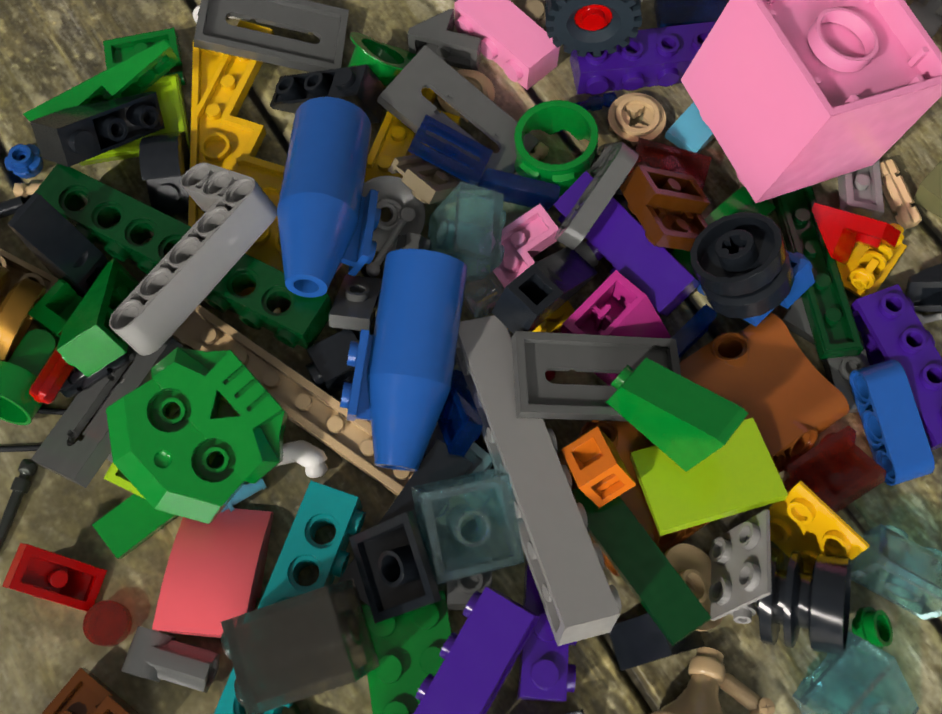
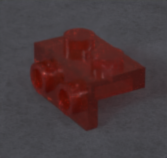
M846 426L837 433L832 432L826 435L817 446L808 452L793 456L784 467V486L788 492L801 480L837 513L884 482L886 470L855 445L856 431L851 426Z

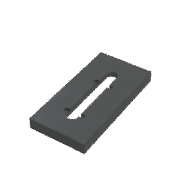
M201 0L194 35V47L306 72L341 68L349 10L309 0ZM228 17H237L245 20L254 19L256 20L255 22L307 34L311 32L320 39V42L313 44L228 24L226 19Z
M426 45L422 47L379 95L377 102L491 197L495 196L515 171L514 164L517 156L514 134L518 122ZM429 88L494 141L499 147V152H487L483 145L443 112L440 113L437 107L422 95L421 90ZM530 132L525 134L523 145L526 151L530 153L539 140Z
M515 331L511 337L516 418L627 421L606 403L616 391L613 386L550 383L545 377L546 371L575 370V372L620 373L627 365L635 369L645 358H648L681 375L676 339Z
M170 337L156 352L142 356L128 345V350L131 354L129 362L117 370L112 368L113 373L86 389L82 388L83 391L77 394L31 460L86 488L111 453L106 408L151 380V368L177 347L183 348L184 346L173 337ZM133 361V363L130 365V367L128 368V370L126 371V373H125V374L123 375V377H122L123 379H125V380L123 381V383H122V384H121V383H118V384L116 385V387H115L114 390L111 392V394L109 395V397L107 398V400L104 402V404L102 405V407L99 409V411L97 412V414L95 415V417L92 419V421L90 422V424L87 426V428H86L85 431L83 432L82 435L85 436V437L83 438V440H82V441L78 440V441L74 444V442H75V440L77 439V437L80 435V433H81L82 430L85 428V426L87 425V423L89 422V420L92 418V416L94 415V413L97 411V409L99 408V406L101 405V403L104 401V399L106 398V396L109 394V392L111 391V389L114 387V385L116 384V382L118 381V379L121 377V375H122L123 372L126 370V368L128 367V365Z

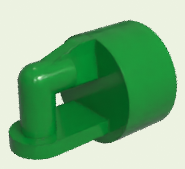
M42 329L29 331L25 334L8 362L0 361L1 420L17 425H28L32 422L43 404L34 400L29 394V389L55 349V339L48 331Z

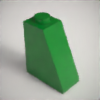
M645 358L635 369L627 365L611 383L616 391L606 401L608 405L686 472L723 447L749 414L741 406L648 358Z

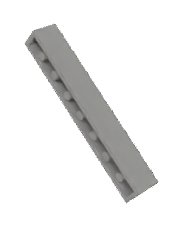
M495 315L460 321L455 358L557 646L610 633L621 612L620 596L616 587L608 584L603 571L604 558L601 548L597 543H592L587 531L588 519L586 511L581 503H576L571 491L572 478L570 471L566 465H561L557 456L556 436L551 428H546L543 419L516 418L511 341L513 333Z

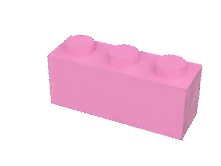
M458 0L454 3V25L458 33H467L481 38V53L483 56L497 63L511 81L518 82L528 90L557 67L560 47L557 48L553 44V37L549 38L543 28L510 0Z

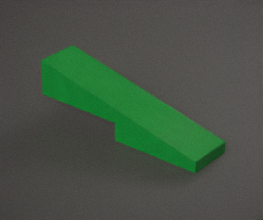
M162 40L27 111L23 115L29 121L65 108L144 93L180 61L170 45L165 40Z

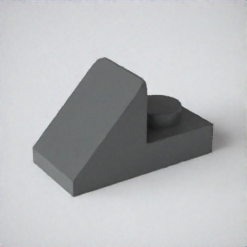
M448 9L409 28L408 46L410 53L416 55L426 45L450 66L478 70L481 61V38L467 33L454 32V9Z

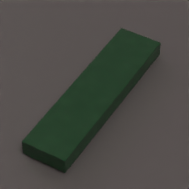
M578 487L572 490L576 503H581L586 511L588 532L672 646L679 643L711 619L709 613L620 496L598 508Z

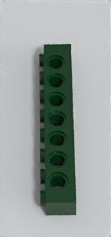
M56 164L35 191L92 244L96 242L104 246V250L119 261L125 262L128 258L138 263V268L147 275L191 228V226L90 176L60 164ZM152 238L148 243L142 244L146 239ZM244 254L204 299L207 304L222 313H225L228 309L238 314L239 319L253 329L260 330L261 327H264L274 332V337L289 347L295 348L296 345H299L305 349L314 344L329 320V313L332 308L328 294L325 293L322 296L312 298L296 295L286 288L284 272L247 254ZM249 287L255 288L251 294L240 296L244 289ZM282 304L290 305L289 309L283 313H273Z

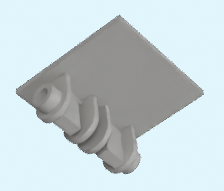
M767 509L712 540L709 552L711 560V586L709 589V599L711 601L710 620L716 621L730 614L733 615V621L736 623H751L752 616L756 614L755 602L772 594L770 510Z

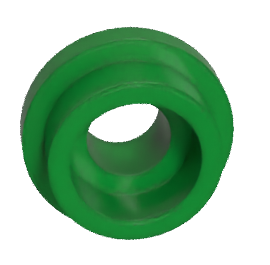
M870 606L858 609L852 621V632L855 640L868 652H879L883 647L889 646L893 639V630L887 614L883 610H875Z

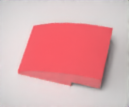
M234 508V511L231 512L227 509L222 513L220 512L210 524L183 517L167 563L152 629L161 633L245 640L254 617L256 598L261 596L274 513L271 511Z

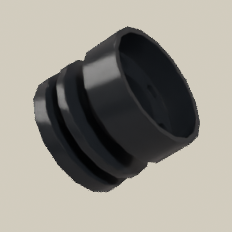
M771 548L772 594L756 601L761 641L765 644L775 645L778 640L780 626L783 625L784 644L786 647L794 648L800 628H805L809 631V642L812 651L844 656L847 646L851 600L850 557L818 554L813 572L804 573V563L800 551H792L788 568L785 570L782 549Z

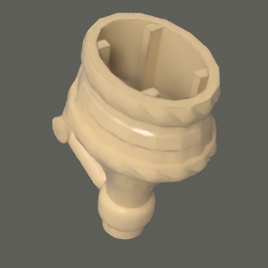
M700 647L697 649L696 656L689 663L688 674L690 680L685 690L674 701L651 714H723L719 701V687L748 709L749 714H773L775 712V705L771 699L760 697L733 675L726 673L723 664L724 655L720 651L710 647Z

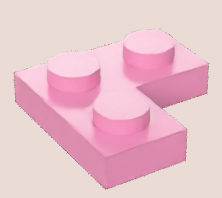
M538 204L476 247L505 289L508 284L535 263L532 259L534 256L557 242L555 236L559 228L542 205Z

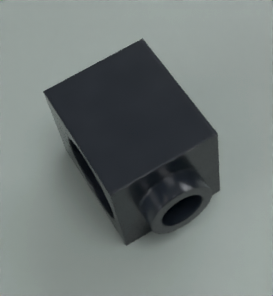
M343 329L306 349L311 363L305 366L317 387L324 384L330 395L343 389L344 382H353L355 367L347 366L350 341H359L354 332L349 329Z

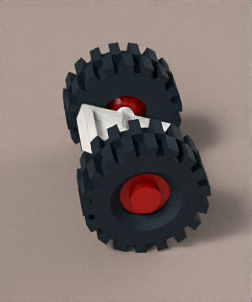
M545 0L547 35L549 38L553 37V44L557 48L563 45V51L569 54L573 50H577V55L585 57L586 52H593V57L601 56V51L607 50L609 54L617 52L616 45L619 44L624 48L630 44L629 37L635 39L638 34V27L642 25L641 0Z

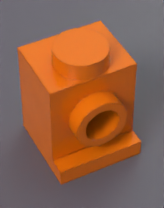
M598 426L561 449L578 488L598 508L636 485L634 479L628 473L615 445Z

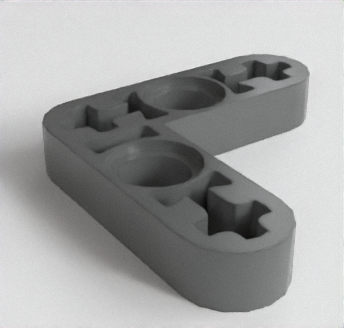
M623 142L603 144L597 149L592 166L587 170L593 179L558 229L555 236L557 241L570 250H574L582 242L635 165L639 156L637 152Z

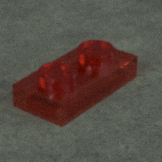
M639 137L635 151L639 156L628 175L632 173L634 167L639 162L645 161L652 168L692 175L703 190L712 157Z

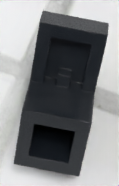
M185 131L153 134L143 137L139 145L140 171L142 180H146L151 207L166 215L188 212L189 194L180 184L182 176L190 169V155Z

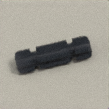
M127 349V353L89 377H86L80 370L74 367L75 372L72 370L59 392H62L66 398L74 397L83 391L82 388L86 389L113 373L112 368L117 370L126 365L131 355L129 350Z

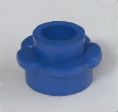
M17 144L9 150L8 156L5 157V166L9 171H13L16 176L29 179L37 176L42 171L43 159L36 145Z

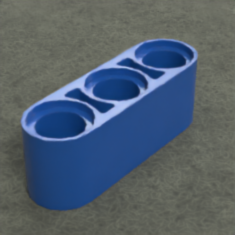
M890 359L853 370L849 376L851 391L877 471L882 480L887 485L893 486L933 473L935 469L933 454L902 365L897 360Z

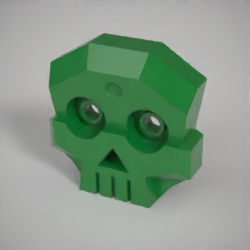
M177 347L151 368V380L106 408L112 459L117 468L154 509L210 524L245 482L252 484L259 482L283 461V436L288 413L232 350L206 352ZM222 395L240 416L216 418ZM171 403H177L181 409L180 415L176 419H170L166 415V408ZM215 451L222 453L224 456V463L220 468H214L209 463V457Z

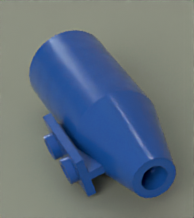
M317 97L307 100L296 110L277 206V219L285 286L290 292L302 297L312 298L324 295L340 263L349 265L348 275L355 277L365 263L370 264L377 248V242L373 241L372 238L373 231L377 228L381 216V209L376 208L379 191L371 189L366 197L362 196L372 126L369 117L361 108L340 98Z
M398 249L387 253L374 333L370 335L369 330L361 329L359 342L350 341L347 366L355 367L353 382H344L340 407L348 409L347 420L355 421V419L371 421L375 466L399 471H418L450 393L468 270L467 265L463 261L453 256L424 249Z

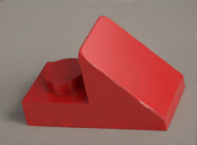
M814 203L811 209L830 256L844 265L848 262L856 242L875 249L879 248L880 243L895 247L901 231L889 223L818 203Z
M20 543L2 587L91 613L107 570L29 544Z

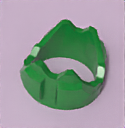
M563 100L546 101L526 111L518 121L514 134L517 156L514 166L519 178L534 191L544 190L552 192L557 196H562L585 171L590 169L596 156L599 131L593 116L582 106ZM531 130H542L549 135L566 130L577 140L587 139L589 145L584 153L573 161L563 164H547L533 158L526 151L523 140L525 134H528Z

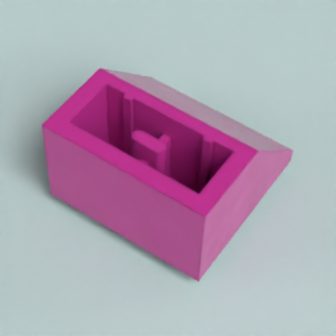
M617 270L562 324L560 331L561 333L650 338L671 337L648 296ZM593 372L608 386H612V381L619 374Z

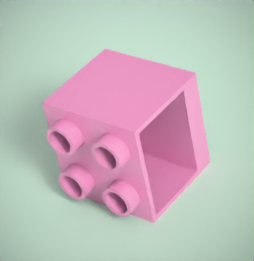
M729 0L681 78V82L697 106L702 120L709 126L734 167L739 181L746 187L754 202L759 203L874 165L942 96V53L905 0Z

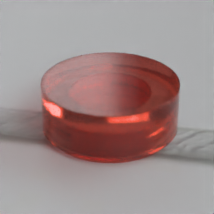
M111 600L101 601L93 605L87 611L83 620V631L86 638L93 644L103 647H112L121 643L128 636L132 627V617L129 610L124 605Z

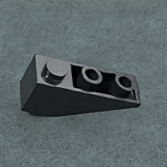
M367 64L280 76L270 107L275 110L295 114L298 107L307 100L317 97H335L357 105L367 114L371 123H380L385 108L377 101L379 95L386 87Z
M154 91L65 108L30 121L42 159L66 167L73 166L165 128L157 94Z
M36 192L33 193L26 203L18 207L14 217L7 223L54 277L62 278L75 291L84 296L109 262L106 256Z
M566 247L534 263L508 284L491 313L513 334L515 331L532 332L592 280L598 272L575 250H570Z

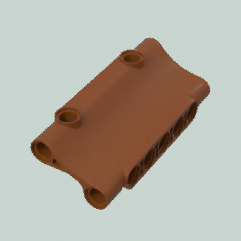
M773 313L766 316L756 327L750 324L738 333L728 332L717 336L713 341L680 362L681 376L741 406L749 413L744 420L754 418L778 473L809 452L817 441L818 434L846 416L850 411L847 399L842 392L814 367L795 342L785 323ZM592 420L581 428L579 436L598 426L615 445L628 473L636 483L634 487L619 496L662 553L680 544L708 524L704 523L659 536L630 459L631 452L655 446V444L628 421ZM562 451L557 453L561 465L568 467L572 478V490H574L578 485ZM588 532V534H589V536L591 537L593 543H596V541L593 539V537L591 536V534ZM602 551L605 566L612 574L619 576L618 571Z

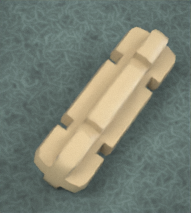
M892 159L880 162L881 182L884 184L882 185V191L892 212H897L898 214L895 216L897 223L904 230L917 226L922 221V217L917 206L912 207L911 205L915 202L903 177L897 176L900 171L896 162Z

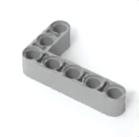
M206 162L194 165L182 176L180 181L182 188L201 208L204 214L115 309L109 320V327L139 355L146 356L156 352L275 220L277 207L252 177Z

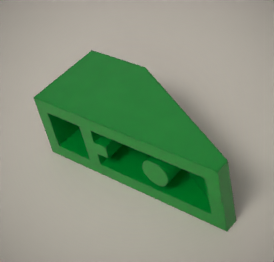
M115 258L107 263L65 323L56 349L66 363L76 367L86 377L127 353L128 344L109 327V320L115 309L139 285V282Z

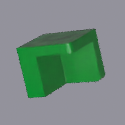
M61 278L28 312V315L44 330L60 340L65 323L83 297L78 295L70 284Z

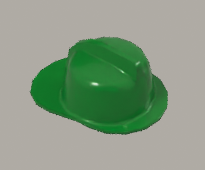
M350 33V39L355 44V48L348 67L367 64L385 87L395 79L415 56V54L407 50L378 42L362 33Z

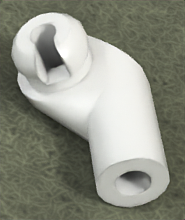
M298 440L283 444V461L277 466L296 462L305 467L306 476L309 478L321 477L325 475L328 469L325 463L327 460L326 454L311 443Z

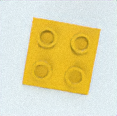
M890 224L901 231L895 247L880 243L879 248L875 249L856 242L845 265L836 260L845 289L859 298L877 292L907 247L902 243L904 240V229L899 224Z
M801 480L787 492L786 500L773 503L768 509L770 510V540L782 549L789 558L792 551H800L804 563V573L813 572L818 554L850 557L853 560L870 546Z

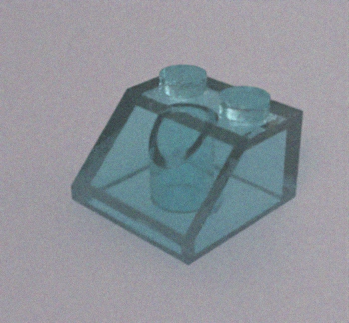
M461 181L430 215L428 239L431 240V251L453 256L467 265L466 281L482 280L495 268L499 267L504 258L505 249L501 244L502 229L506 222V211L503 210L504 194Z
M490 469L411 487L418 528L437 584L525 563L509 474L497 469Z
M880 524L866 531L862 538L870 546L851 561V580L923 620L942 616V551L918 545L908 539L909 536L906 532L895 526Z
M850 631L848 632L845 655L827 653L826 658L810 676L805 677L801 681L797 691L792 695L802 714H916L919 711V707L895 657Z

